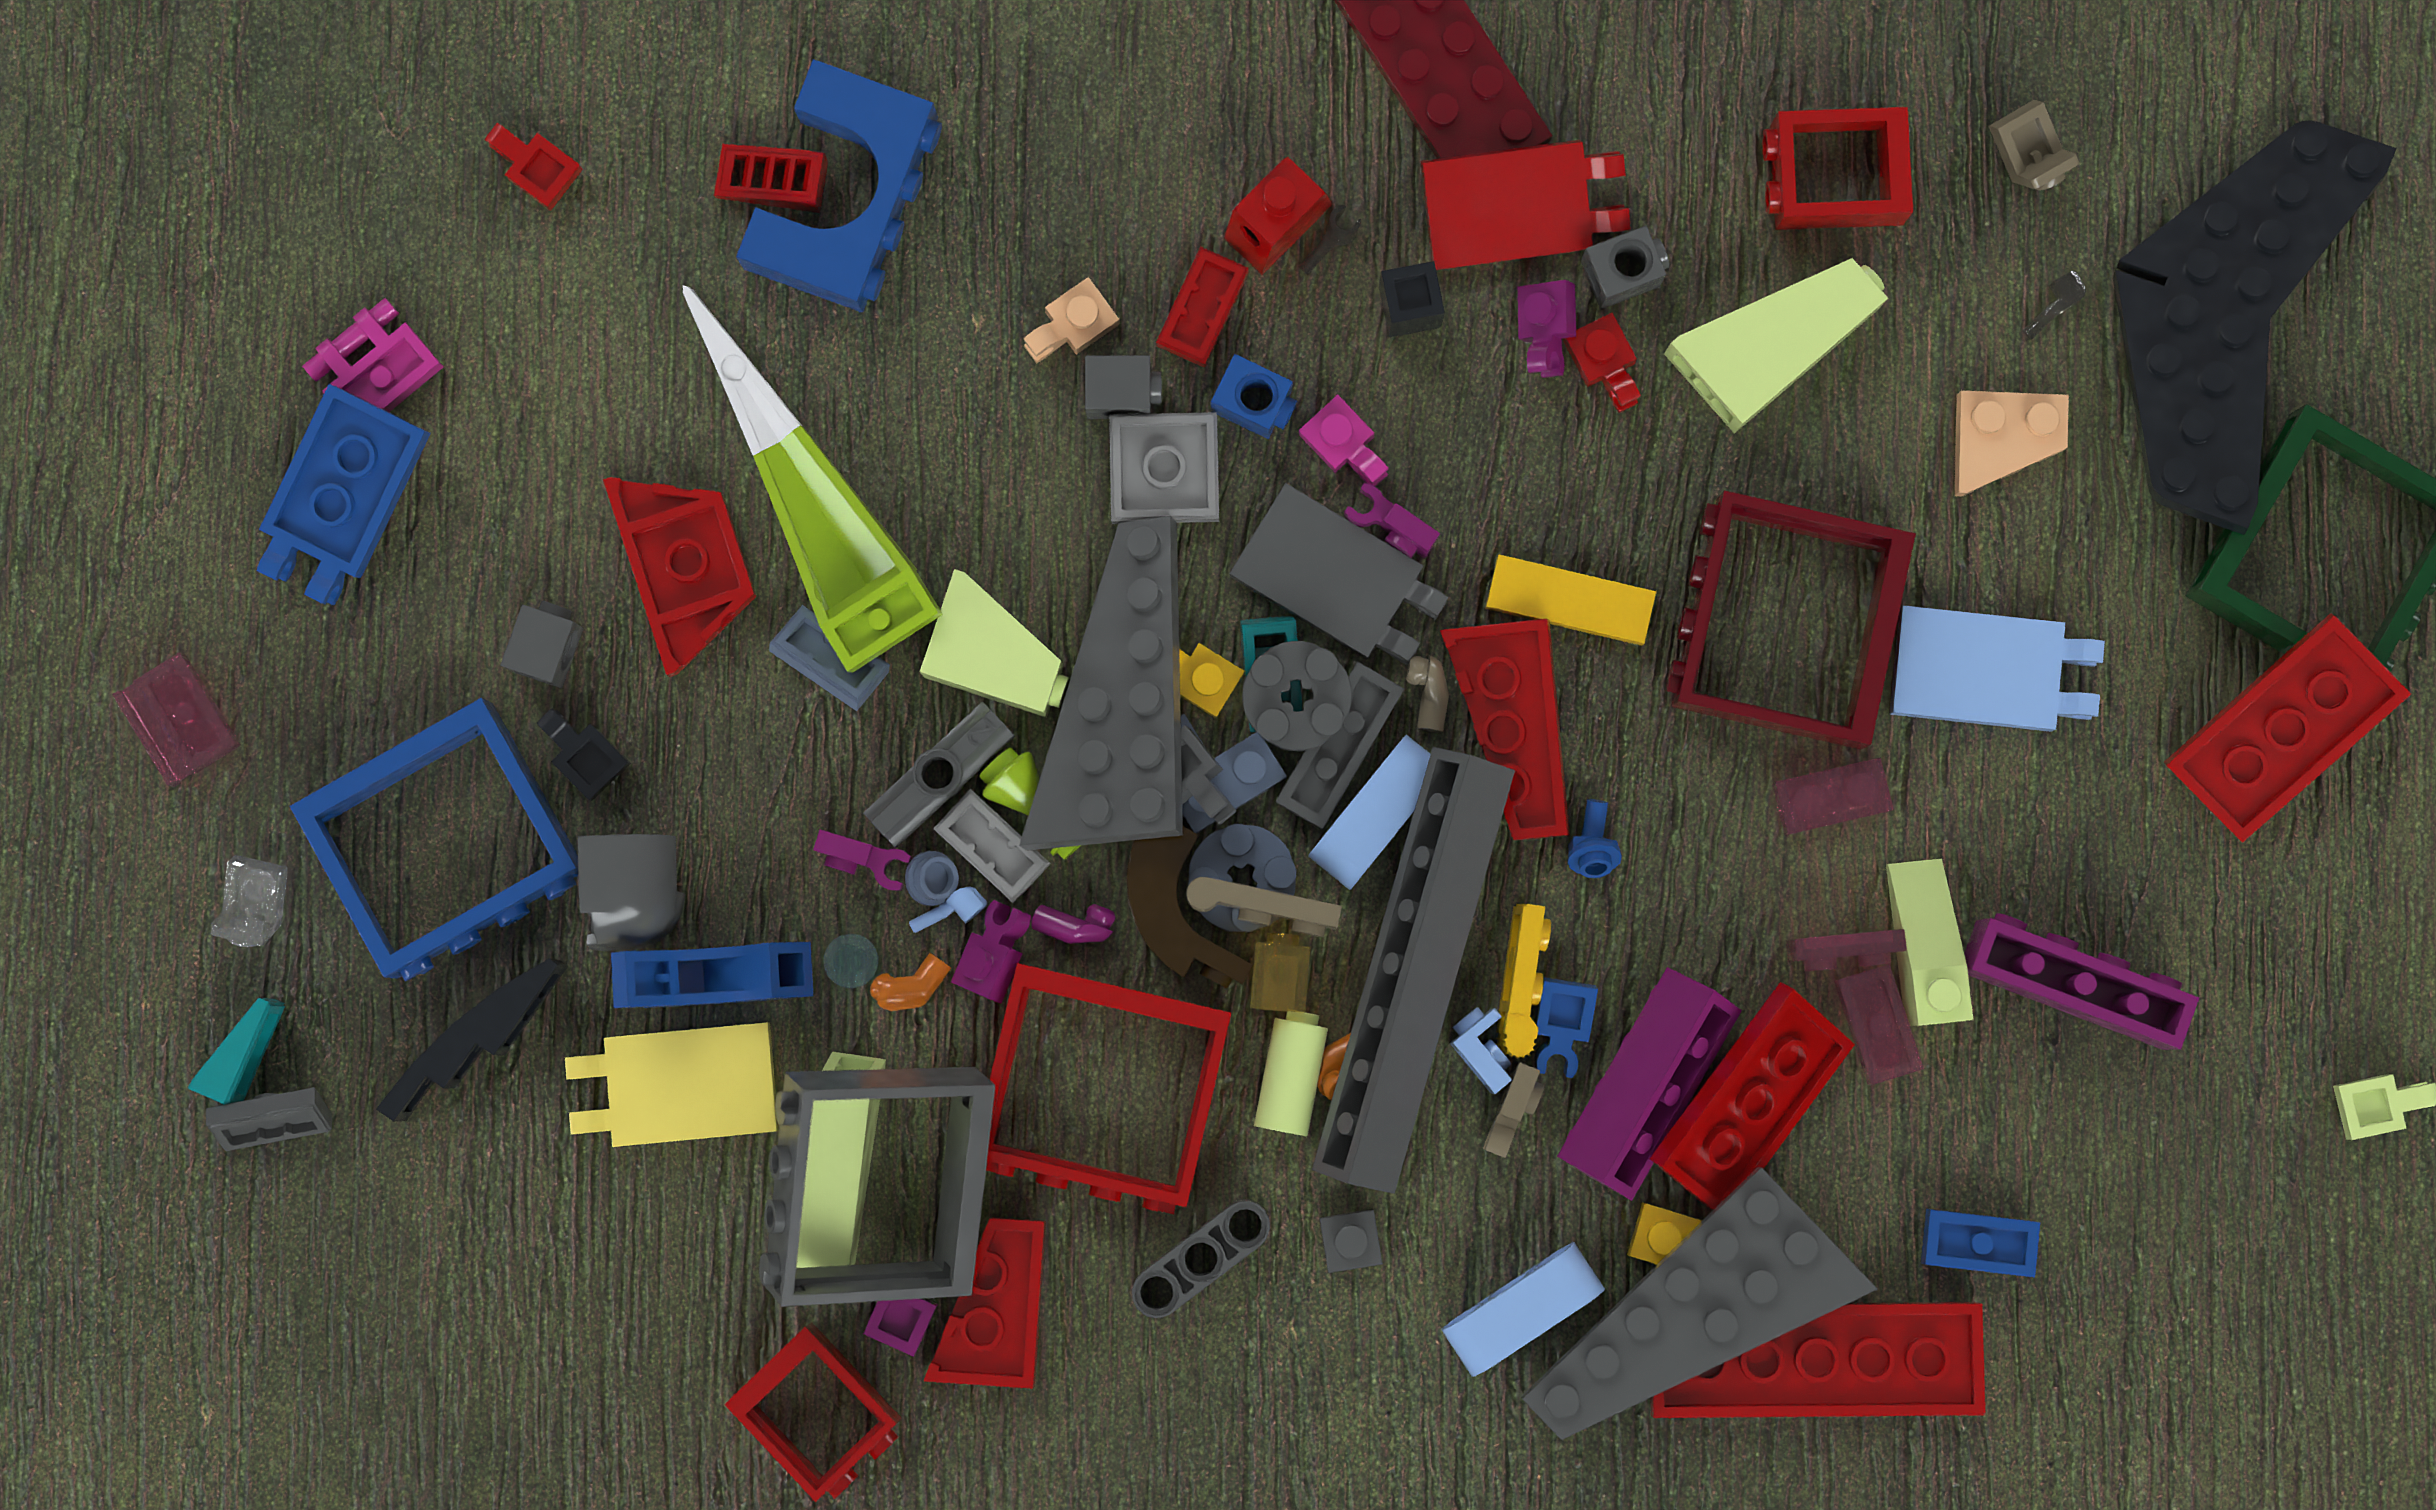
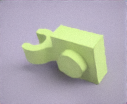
M2385 1074L2333 1086L2347 1140L2407 1129L2403 1112L2436 1106V1082H2421L2397 1089L2393 1074Z

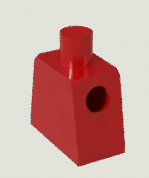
M1287 156L1237 204L1232 211L1224 240L1258 273L1263 275L1333 203L1328 195ZM1249 229L1255 234L1259 242L1255 241L1247 233Z

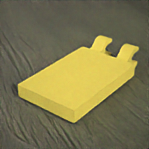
M769 1022L605 1037V1054L565 1058L566 1080L607 1076L609 1109L569 1112L571 1134L611 1131L612 1147L779 1131L775 1115L776 1090Z

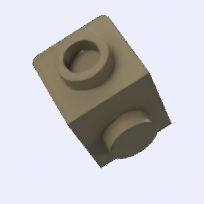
M2032 100L1989 125L1991 134L2013 183L2031 189L2045 190L2062 182L2066 177L2065 172L2079 165L2076 153L2062 148L2044 102Z

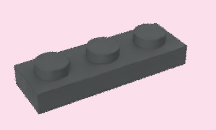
M1358 661L1349 675L1352 690L1351 707L1341 729L1323 745L1305 750L1275 802L1321 830L1326 825L1404 691L1403 687Z

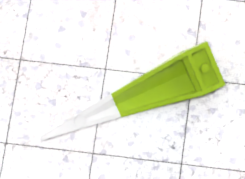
M683 286L684 297L754 457L802 578L818 624L847 672L853 673L943 614L917 573V568L693 289Z

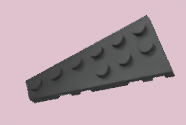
M1171 516L1125 521L1118 524L1019 845L1027 851L1183 835L1177 522Z
M1757 1167L1532 1385L1521 1398L1563 1440L1877 1290V1288L1761 1167Z

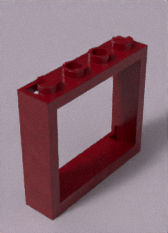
M1724 490L1716 499L1715 505L1707 503L1702 518L1700 534L1707 535L1708 540L1704 556H1695L1690 573L1689 587L1697 588L1693 609L1684 608L1679 624L1677 639L1685 640L1686 642L1682 660L1672 661L1667 679L1666 691L1674 693L1671 707L1860 750L1871 745L1916 533ZM1732 519L1881 552L1844 726L1694 692Z

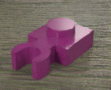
M993 900L985 913L986 930L983 937L973 932L971 933L951 983L1001 1004L1015 973L1016 965L1023 954L1013 950L1012 947L1015 940L1021 938L1026 933L1030 925L1031 915L1015 908L1010 913L1011 907Z

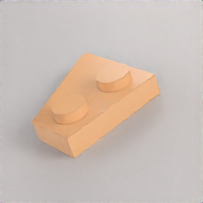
M1961 390L1957 394L1954 496L1967 495L1980 487L2000 478H2005L2029 465L2043 461L2067 449L2069 395Z

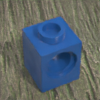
M1234 354L1211 400V412H1217L1218 416L1269 439L1275 426L1282 430L1285 429L1296 407L1297 400L1290 397L1293 381ZM1251 388H1262L1270 394L1272 401L1267 408L1253 411L1242 403L1241 397Z

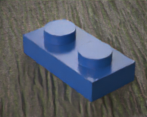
M1926 1209L1921 1264L2035 1278L2040 1222Z

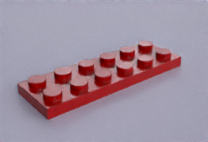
M1980 1302L1848 1303L1651 1397V1416L1653 1418L1986 1415L1983 1305Z

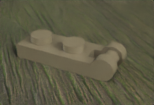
M1209 877L1196 878L1187 888V900L1189 905L1196 911L1208 912L1217 905L1239 909L1237 919L1270 926L1272 916L1292 920L1291 931L1317 937H1324L1325 928L1334 930L1338 928L1342 909L1340 905Z

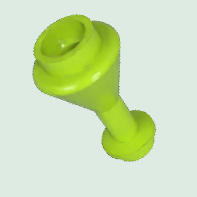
M1009 747L996 757L979 775L987 784L983 790V797L1029 816L1040 780L1032 753L1024 752L1018 755ZM1081 845L1053 848L1050 853L1052 856L1058 853L1065 860Z

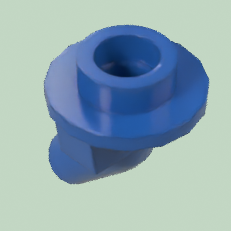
M1587 799L1582 835L1573 836L1568 844L1567 862L1570 869L1587 878L1606 876L1620 864L1622 859V853L1617 841L1603 838L1608 802L1596 799Z

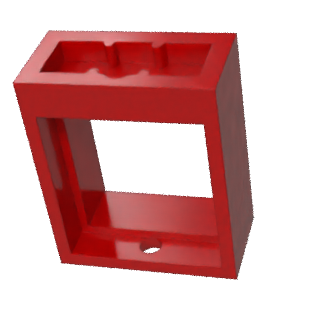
M1908 107L1778 111L1770 125V129H1764L1762 138L1764 161H1772L1773 181L1766 182L1765 208L1767 214H1774L1775 230L1903 226L1912 215L1913 198ZM1876 130L1880 200L1797 203L1793 133Z
M812 1322L805 1326L724 1404L815 1502L826 1492L834 1499L839 1496L859 1476L852 1467L866 1453L876 1460L899 1437L892 1428L902 1419ZM813 1351L879 1421L824 1475L814 1467L757 1406Z

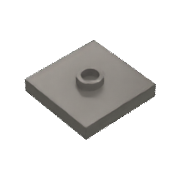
M1217 412L1109 415L1112 524L1171 516L1177 523L1219 522Z

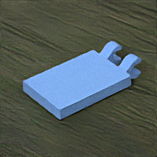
M1902 606L1898 616L1889 715L2049 732L2056 730L2057 716L2091 720L2092 717H2098L2100 695L2081 692H2059L2062 663L2095 667L2097 663H2103L2105 641L2095 639H2064L2065 622Z

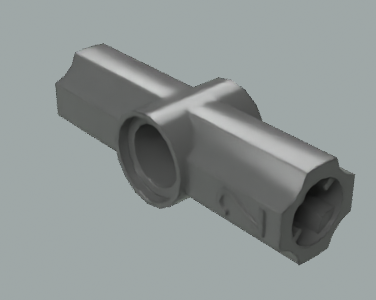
M982 701L932 749L920 754L914 766L863 814L897 848L947 800L957 796L964 787V784L1003 749L1015 735ZM935 761L949 762L954 771L950 784L941 789L930 788L925 779L927 768Z

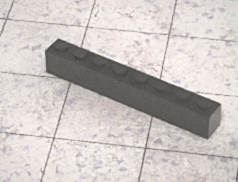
M1437 747L1432 748L1312 1167L1313 1171L1347 1184L1395 1194L1515 770L1469 754Z

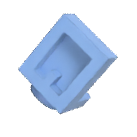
M1476 1007L1453 1026L1458 1036L1450 1044L1491 1094H1496L1512 1081L1504 1071L1511 1063L1491 1039L1483 1045L1477 1037L1502 1016L1496 1008H1492L1484 1014L1479 1007Z

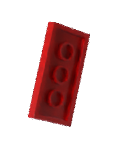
M2330 613L2166 759L2164 763L2243 843L2405 701L2411 693L2334 614Z
M1780 982L1649 1159L1713 1211L1757 1167L1765 1168L1855 1044L1796 990Z

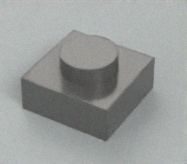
M1374 1209L1319 1217L1328 1273L1383 1264Z

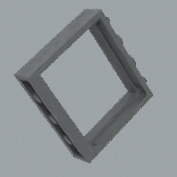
M976 1067L785 1072L783 1091L778 1092L775 1101V1115L780 1125L778 1145H774L770 1152V1171L774 1179L773 1199L767 1200L764 1211L765 1226L769 1233L767 1253L761 1255L759 1262V1275L762 1285L767 1288L782 1307L972 1296L995 1094V1084ZM951 1097L933 1261L796 1268L813 1101Z

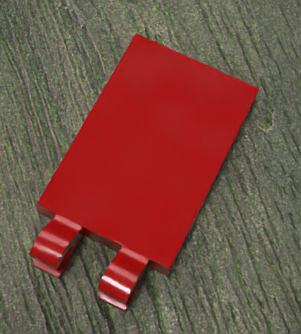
M1574 140L1421 161L1431 261L1435 262L1436 270L1582 251L1593 246L1592 233L1619 232L1631 229L1629 208H1624V204L1589 209L1587 179L1626 176L1624 154H1619V151L1584 155L1583 141Z

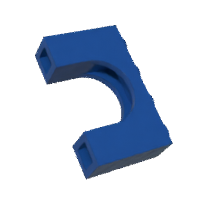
M813 59L794 106L798 119L804 125L846 139L864 148L878 165L879 177L875 196L868 208L858 218L846 225L830 229L805 226L755 207L736 258L746 271L863 313L868 299L875 301L879 296L885 278V271L880 269L886 251L894 252L900 242L904 229V221L899 220L905 202L913 203L918 195L923 179V172L918 171L924 153L932 154L935 150L941 134L942 123L937 122L938 116L933 102Z

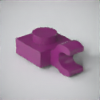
M1565 279L1518 286V339L1527 343L1532 342L1527 351L1528 372H1541L1542 378L1563 376L1562 338L1576 336L1575 283Z
M1364 483L1360 492L1372 501L1373 509L1366 514H1361L1348 506L1344 511L1346 519L1358 527H1368L1374 524L1380 525L1381 529L1388 533L1385 541L1390 546L1412 558L1414 553H1417L1425 559L1436 544L1440 533L1397 503L1392 504L1383 497L1377 487Z
M819 829L813 848L814 851L826 855L824 866L855 875L858 865L869 868L873 871L876 881L882 887L891 891H902L904 884L888 878L886 874L887 865L894 860H900L904 863H910L912 857L902 850L881 849Z

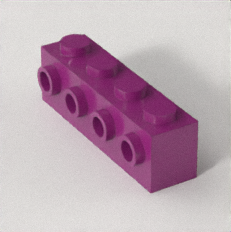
M1996 913L1994 919L1976 920L1964 952L1969 976L2159 1049L2181 1050L2199 997L2181 991L2183 983L2154 972H2150L2149 978L2129 971L2131 963L2106 953L2099 952L2097 958L2077 951L2079 943L2057 934L2047 933L2046 938H2042L2025 931L2028 924L2011 916Z
M1667 967L1658 984L1652 989L1647 1003L1630 1032L1624 1037L1621 1047L1605 1075L1596 1085L1594 1093L1577 1123L1568 1133L1566 1141L1557 1157L1632 1201L1654 1164L1649 1158L1683 1114L1742 1010L1715 990Z

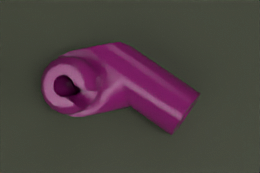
M1092 904L1086 911L1085 920H1082L1046 905H1040L1033 915L1031 926L1033 930L1065 943L1104 942L1113 933L1110 928L1115 922L1116 915L1112 910Z

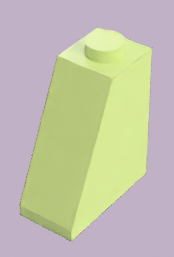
M954 569L941 607L943 615L937 619L920 673L926 679L1047 718L1051 706L1060 708L1069 683V677L1061 675L1064 668L1061 660L965 572Z

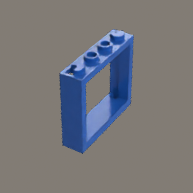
M483 698L474 701L289 806L381 974L385 978L397 979L402 976L406 982L419 974H425L434 967L431 961L434 957L448 949L455 955L471 948L482 940L479 932L496 922H498L500 928L506 927L529 914L530 911L526 906L527 904L543 895H546L548 901L564 895L566 890L577 885L574 880L578 876V855L494 704ZM483 734L554 862L395 952L324 823Z

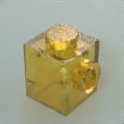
M1267 933L1266 943H1255L1250 1009L1305 1013L1311 947L1299 946L1300 935Z

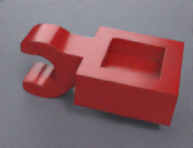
M496 123L484 139L490 144V148L513 163L504 174L507 179L549 211L553 209L583 170L580 164L538 133L527 145L505 127Z
M1613 312L1577 329L1575 337L1563 339L1587 387L1602 381L1618 413L1638 404L1637 399L1641 397L1640 392L1632 377L1625 371L1626 368L1636 363L1637 358Z

